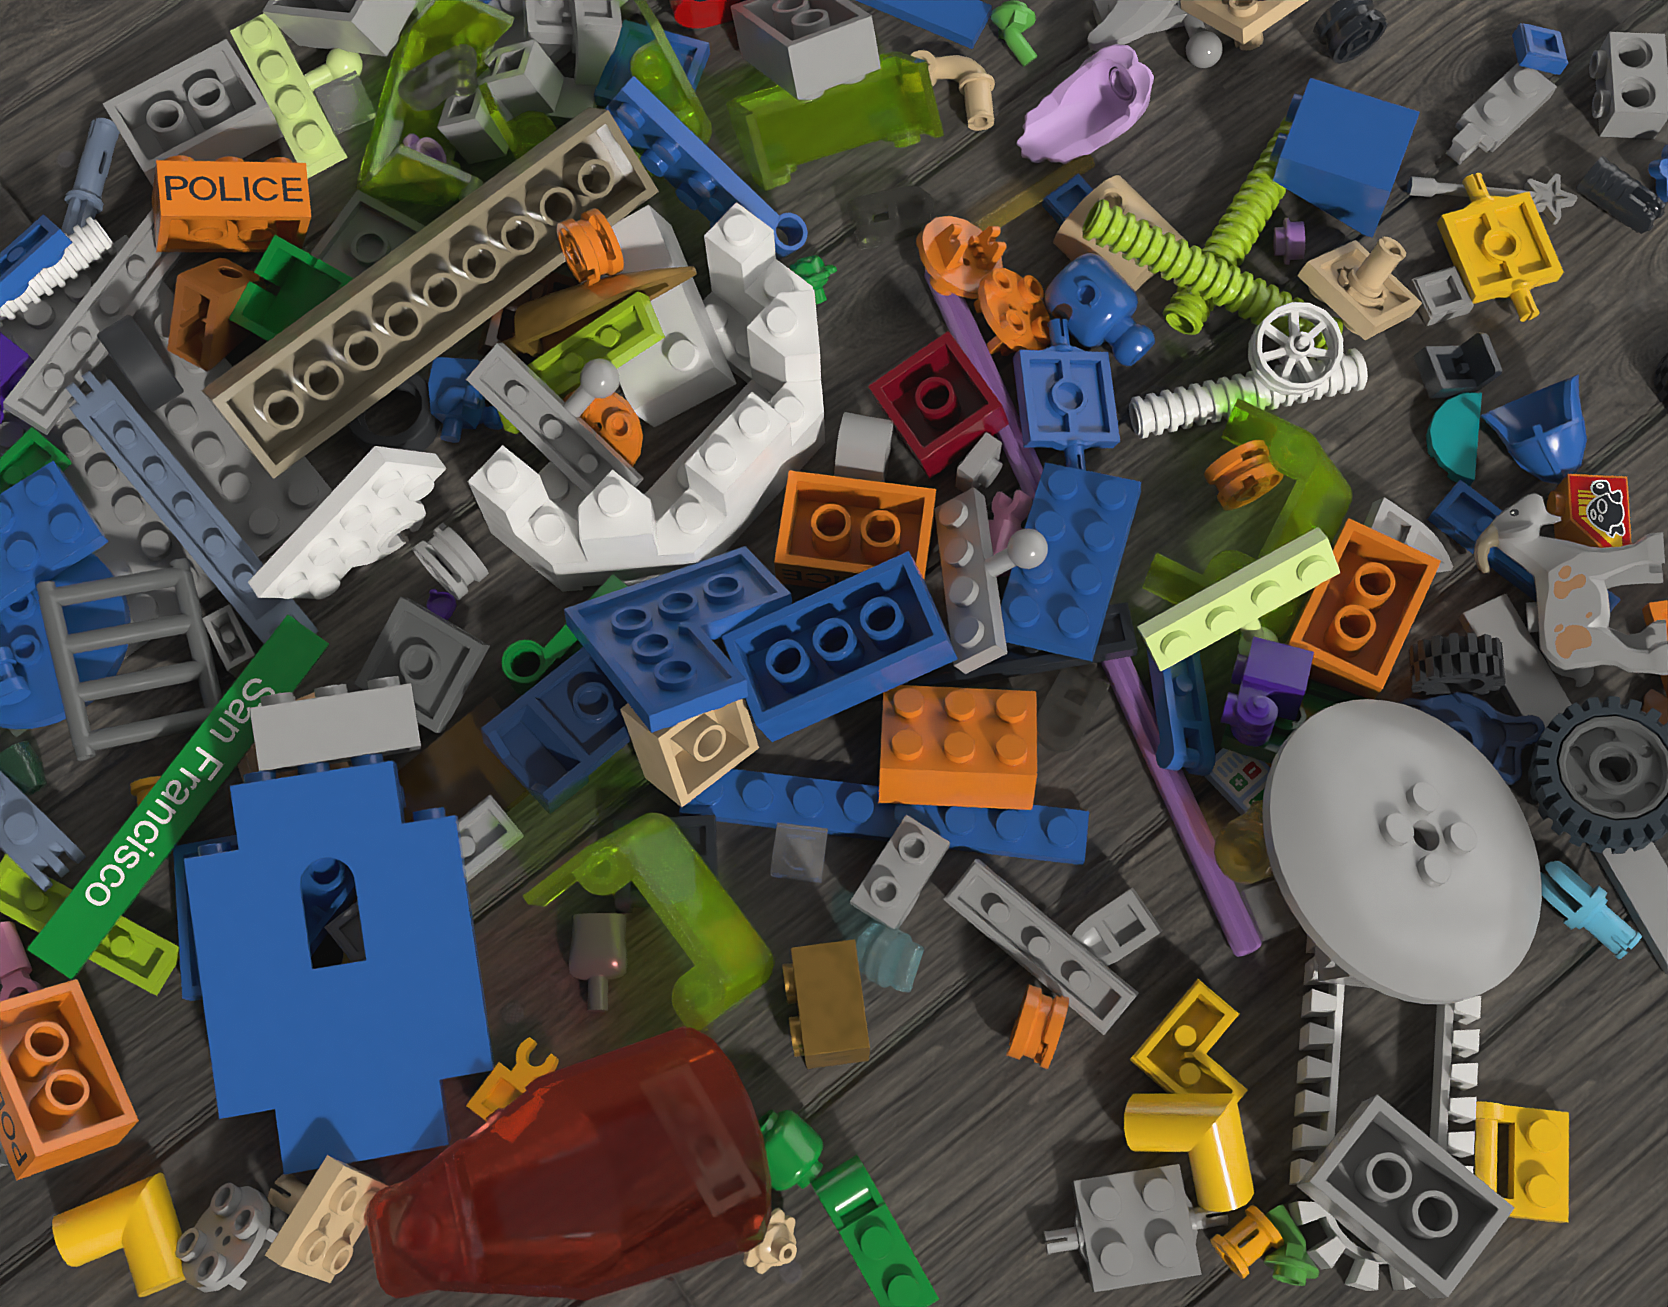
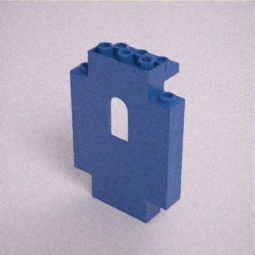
M382 753L350 758L352 767L330 770L329 762L304 764L297 766V776L278 779L276 770L244 774V784L230 786L239 850L232 851L231 842L198 846L199 856L184 859L219 1119L275 1109L284 1175L319 1169L327 1155L346 1164L449 1145L451 1132L443 1079L491 1071L495 1067L458 817L456 815L446 817L445 808L441 807L413 812L414 822L405 823L403 808L406 807L404 789L399 784L397 764L393 761L383 762ZM323 858H335L344 862L351 869L354 876L366 960L313 969L301 882L306 869L312 863Z

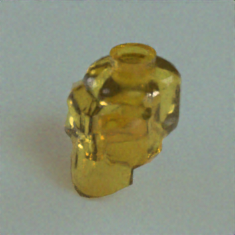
M1263 800L1254 801L1245 814L1230 821L1216 836L1213 850L1216 864L1222 873L1234 882L1248 885L1274 876L1264 837Z

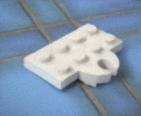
M374 446L248 581L249 585L258 598H311L319 600L330 596L339 588L340 580L352 567L368 565L383 559L406 543L400 535L401 531L408 528L412 532L419 530L426 515L424 505L420 499L432 491L434 481L446 470V467L434 453Z

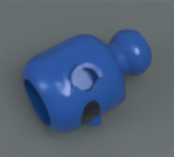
M1086 253L1077 257L1061 270L1045 291V304L1050 314L1055 319L1060 318V321L1066 319L1068 321V333L1085 349H1094L1107 342L1112 347L1114 358L1120 364L1132 366L1155 343V336L1152 330L1146 325L1137 324L1132 318L1138 304L1136 292L1109 262L1100 255Z

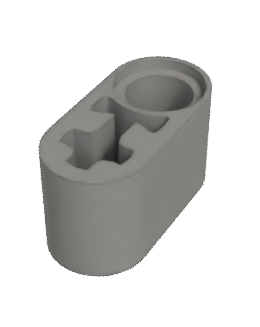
M844 412L837 441L834 476L885 482L893 421Z

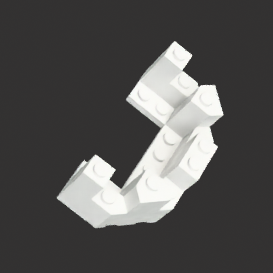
M737 202L704 235L712 292L703 300V304L731 371L748 384L656 483L643 494L614 470H611L587 496L551 461L539 473H536L503 445L468 481L491 534L562 592L583 590V586L603 585L612 574L627 586H631L724 554L787 485L789 470L799 472L825 443L820 347L813 286L776 259L774 230Z

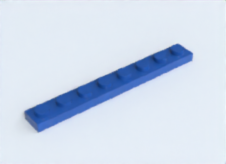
M731 769L686 805L680 806L679 809L680 817L715 815L719 822L889 842L904 817L908 815L950 842L948 849L1076 865H1083L1085 862L1089 811L1033 805L1032 810L878 803L879 786Z

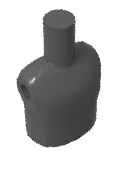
M586 913L572 915L569 973L576 979L588 981L587 1011H608V981L621 978L628 971V954L625 939L626 916L623 914Z

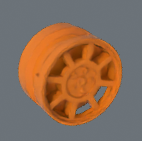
M593 208L582 213L578 221L570 218L557 224V236L562 253L579 283L583 282L584 286L588 287L599 282L600 276L603 274L610 277L623 271L624 261L616 235L605 216L598 209Z
M1253 440L1230 450L1206 469L1204 477L1210 485H1215L1218 489L1217 499L1224 510L1237 509L1255 501L1273 489L1282 480L1284 474L1276 462H1270L1268 458L1270 452L1263 440Z
M1028 984L1020 1005L1017 1020L1014 1023L1008 1044L1010 1048H1008L1006 1056L1018 1060L1022 1056H1026L1039 1063V1067L1048 1069L1064 1025L1069 997L1061 995L1053 999L1043 995L1041 988Z

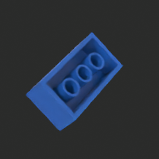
M909 551L722 635L732 664L747 680L748 697H746V701L755 724L771 742L958 659L922 574Z

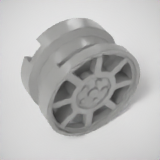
M442 522L433 530L434 536L428 542L421 540L412 550L430 574L451 595L460 600L468 593L467 586L473 581L480 582L489 573L481 560L462 538L449 526L445 528L446 525Z

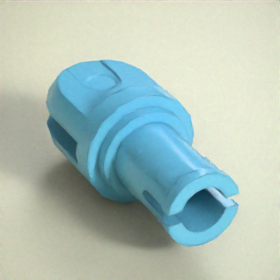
M1560 861L1549 862L1545 865L1551 877L1540 872L1542 896L1565 916L1563 923L1571 930L1575 927L1578 929L1584 927L1614 953L1618 960L1628 953L1626 951L1628 947L1632 949L1639 942L1642 935L1633 930L1605 905L1608 900L1605 898L1607 892L1599 885L1592 888L1572 869Z

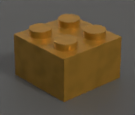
M855 939L791 948L793 963L782 964L788 1004L798 1003L799 1016L789 1017L794 1056H805L807 1069L869 1061L870 1044Z

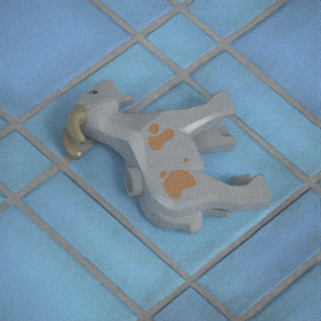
M1532 493L1527 494L1518 502L1502 511L1478 537L1473 554L1476 565L1482 573H1489L1488 554L1490 548L1497 547L1533 576L1536 602L1526 603L1528 632H1538L1540 651L1553 672L1561 676L1574 678L1576 681L1575 687L1579 688L1590 682L1594 675V666L1598 665L1616 666L1628 673L1668 675L1666 620H1656L1640 633L1630 635L1609 627L1610 606L1607 591L1611 587L1620 585L1663 583L1662 563H1665L1663 532L1646 534L1634 544L1608 548L1590 547L1567 540L1539 536L1540 528L1543 525L1555 524L1561 521V517L1547 512L1542 496Z

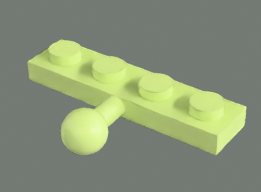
M264 13L231 30L230 32L297 163H306L307 178L348 158L313 91L334 80L342 83L356 80L363 68L359 53L333 48L328 53L325 64L304 74L283 32Z
M1317 527L1137 626L1160 672L1239 628L1242 632L1238 645L1239 653L1248 656L1254 636L1278 642L1276 635L1271 630L1261 627L1258 620L1259 617L1341 572L1327 536Z

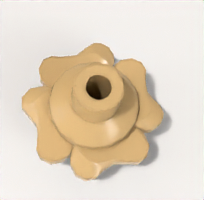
M780 1208L774 1209L768 1215L755 1217L748 1224L742 1240L746 1249L743 1259L744 1264L749 1267L754 1266L755 1271L763 1274L772 1266L790 1263L795 1258L797 1252L795 1246L796 1239L793 1234L796 1223L795 1219L790 1215L785 1216V1213Z

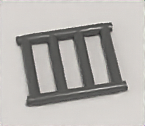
M187 558L171 561V567L82 583L56 587L54 581H43L36 584L39 596L38 601L68 729L78 761H85L95 757L96 750L198 730L223 698L206 626L202 620L203 614L193 573L190 570ZM175 587L181 614L68 634L62 606ZM184 633L187 635L193 661L90 681H79L73 654ZM198 680L204 704L202 709L91 731L85 702Z

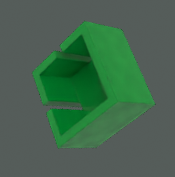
M274 235L254 273L281 287L278 295L276 296L249 281L229 319L263 339L270 341L354 278Z

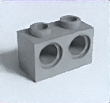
M1609 32L1600 49L1593 52L1589 67L1590 77L1596 79V93L1592 103V115L1594 118H1598L1599 137L1655 139L1668 120V66L1665 34Z

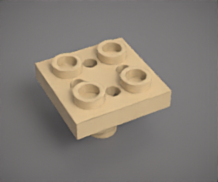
M1180 0L1183 11L1233 38L1236 47L1240 45L1241 50H1253L1263 43L1262 32L1308 0Z
M1389 237L1380 238L1371 253L1358 241L1354 240L1308 261L1297 275L1309 286V290L1315 298L1331 307L1342 318L1346 328L1360 335L1364 340L1411 317L1422 304L1415 295L1391 274L1398 263L1405 258L1406 252L1401 244Z
M328 1155L308 1186L299 1181L293 1174L281 1175L275 1181V1184L289 1192L291 1196L285 1193L281 1194L271 1188L268 1194V1202L290 1216L265 1256L284 1268L331 1283L334 1276L340 1273L349 1263L353 1254V1245L365 1226L370 1224L379 1214L383 1205V1197L389 1186L377 1178Z

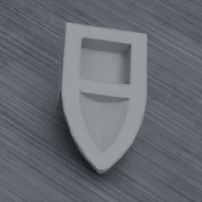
M1385 497L1372 503L1364 522L1365 526L1441 560L1437 569L1438 573L1452 570L1453 565L1447 551L1427 526Z
M1132 887L1090 915L1075 929L1071 937L1108 966L1119 961L1163 930Z

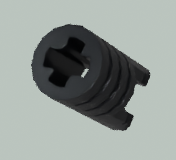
M1603 155L1575 188L1577 192L1582 193L1587 199L1596 203L1598 207L1607 211L1609 215L1619 220L1625 226L1630 227L1636 233L1643 234L1646 231H1650L1654 227V220L1661 218L1665 214L1666 204L1660 197H1657L1655 193L1643 186L1641 182L1633 179L1627 172L1619 169L1617 165L1612 164Z

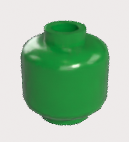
M773 1109L767 1111L756 1121L743 1139V1142L747 1145L745 1151L746 1163L776 1191L787 1190L795 1184L803 1189L817 1177L823 1168V1164L818 1160L823 1149L821 1136L793 1110H783L778 1113Z

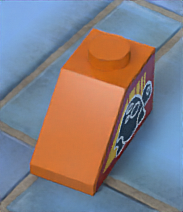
M1567 474L1556 489L1550 492L1547 500V512L1561 517V521L1554 524L1556 539L1599 548L1621 547L1632 544L1627 477Z

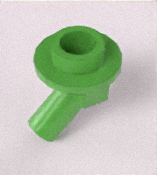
M1015 0L1006 1L1001 6L995 8L991 13V20L999 28L998 38L1005 40L1018 61L1025 67L1037 58L1036 53L1021 34L1034 25L1036 21L1035 12L1028 8L1025 3Z
M1284 1205L1275 1207L1265 1216L1282 1236L1284 1246L1264 1258V1264L1273 1269L1272 1277L1274 1279L1291 1285L1305 1286L1306 1278H1317L1319 1270L1306 1252V1241L1303 1234Z

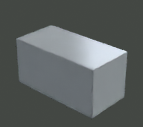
M229 604L202 618L227 671L238 679L259 651L243 618Z

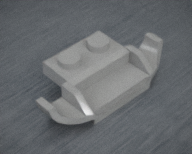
M522 0L526 41L535 39L537 43L571 45L572 53H576L575 84L598 85L602 72L610 56L614 53L621 32L620 1Z

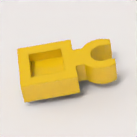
M530 1037L519 1045L516 1052L517 1064L515 1067L509 1070L499 1062L466 1105L509 1139L514 1136L543 1097L532 1085L537 1079L550 1076L555 1071L559 1062L557 1057L550 1054L542 1065L531 1066L529 1055L535 1049L537 1043Z

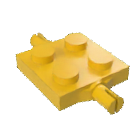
M1471 174L1462 180L1471 204L1464 209L1441 215L1437 222L1439 231L1453 265L1456 266L1473 304L1497 297H1509L1513 301L1519 320L1521 322H1525L1527 319L1531 320L1537 317L1540 312L1536 307L1530 290L1537 286L1558 281L1564 271L1530 192L1527 191L1509 197L1490 196L1482 174Z

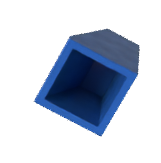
M1310 78L1304 95L1295 93L1285 118V121L1292 123L1289 134L1279 133L1270 157L1271 161L1278 163L1273 181L1361 234L1373 238L1420 112Z

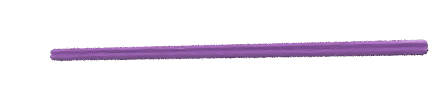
M925 268L924 277L951 335L1003 405L1009 425L996 434L999 441L1002 442V448L1022 491L1032 498L1033 503L1043 471L1034 448H1024L1020 417L965 298L954 293L944 296L936 292L929 281L931 275ZM1125 657L1102 661V667L1233 954L1239 957L1256 951L1261 946L1259 935L1182 768L1173 771L1160 768L1157 765L1156 751L1160 738L1156 712L1131 658Z

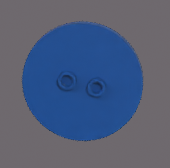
M91 553L49 581H54L56 587L111 578L115 577V575L96 555ZM37 588L0 612V647H9L17 662L14 670L17 676L25 678L31 691L30 695L23 701L0 707V727L33 729L58 723L66 719L38 601ZM126 595L62 606L68 634L131 623ZM128 644L73 654L79 681L84 682L116 676L126 655ZM93 701L85 702V706L87 707Z

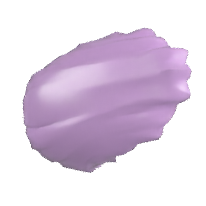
M1120 44L1102 48L1086 59L1079 69L1060 83L1051 94L1044 97L1036 108L1026 113L1023 125L1024 134L1017 141V146L1022 149V158H1028L1035 163L1048 159L1050 162L1067 164L1075 158L1091 154L1131 128L1144 114L1149 105L1154 80L1151 70L1146 65L1138 62L1135 50L1128 45Z

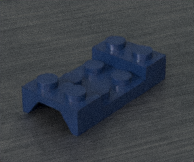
M582 647L481 728L483 742L539 804L551 814L589 783L588 776L631 741L620 710L628 703L586 649Z

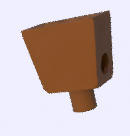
M225 258L214 259L177 275L167 351L206 372L210 371L251 334V331L231 321L229 317L248 282L250 281L266 290L264 279L254 273V271H249Z

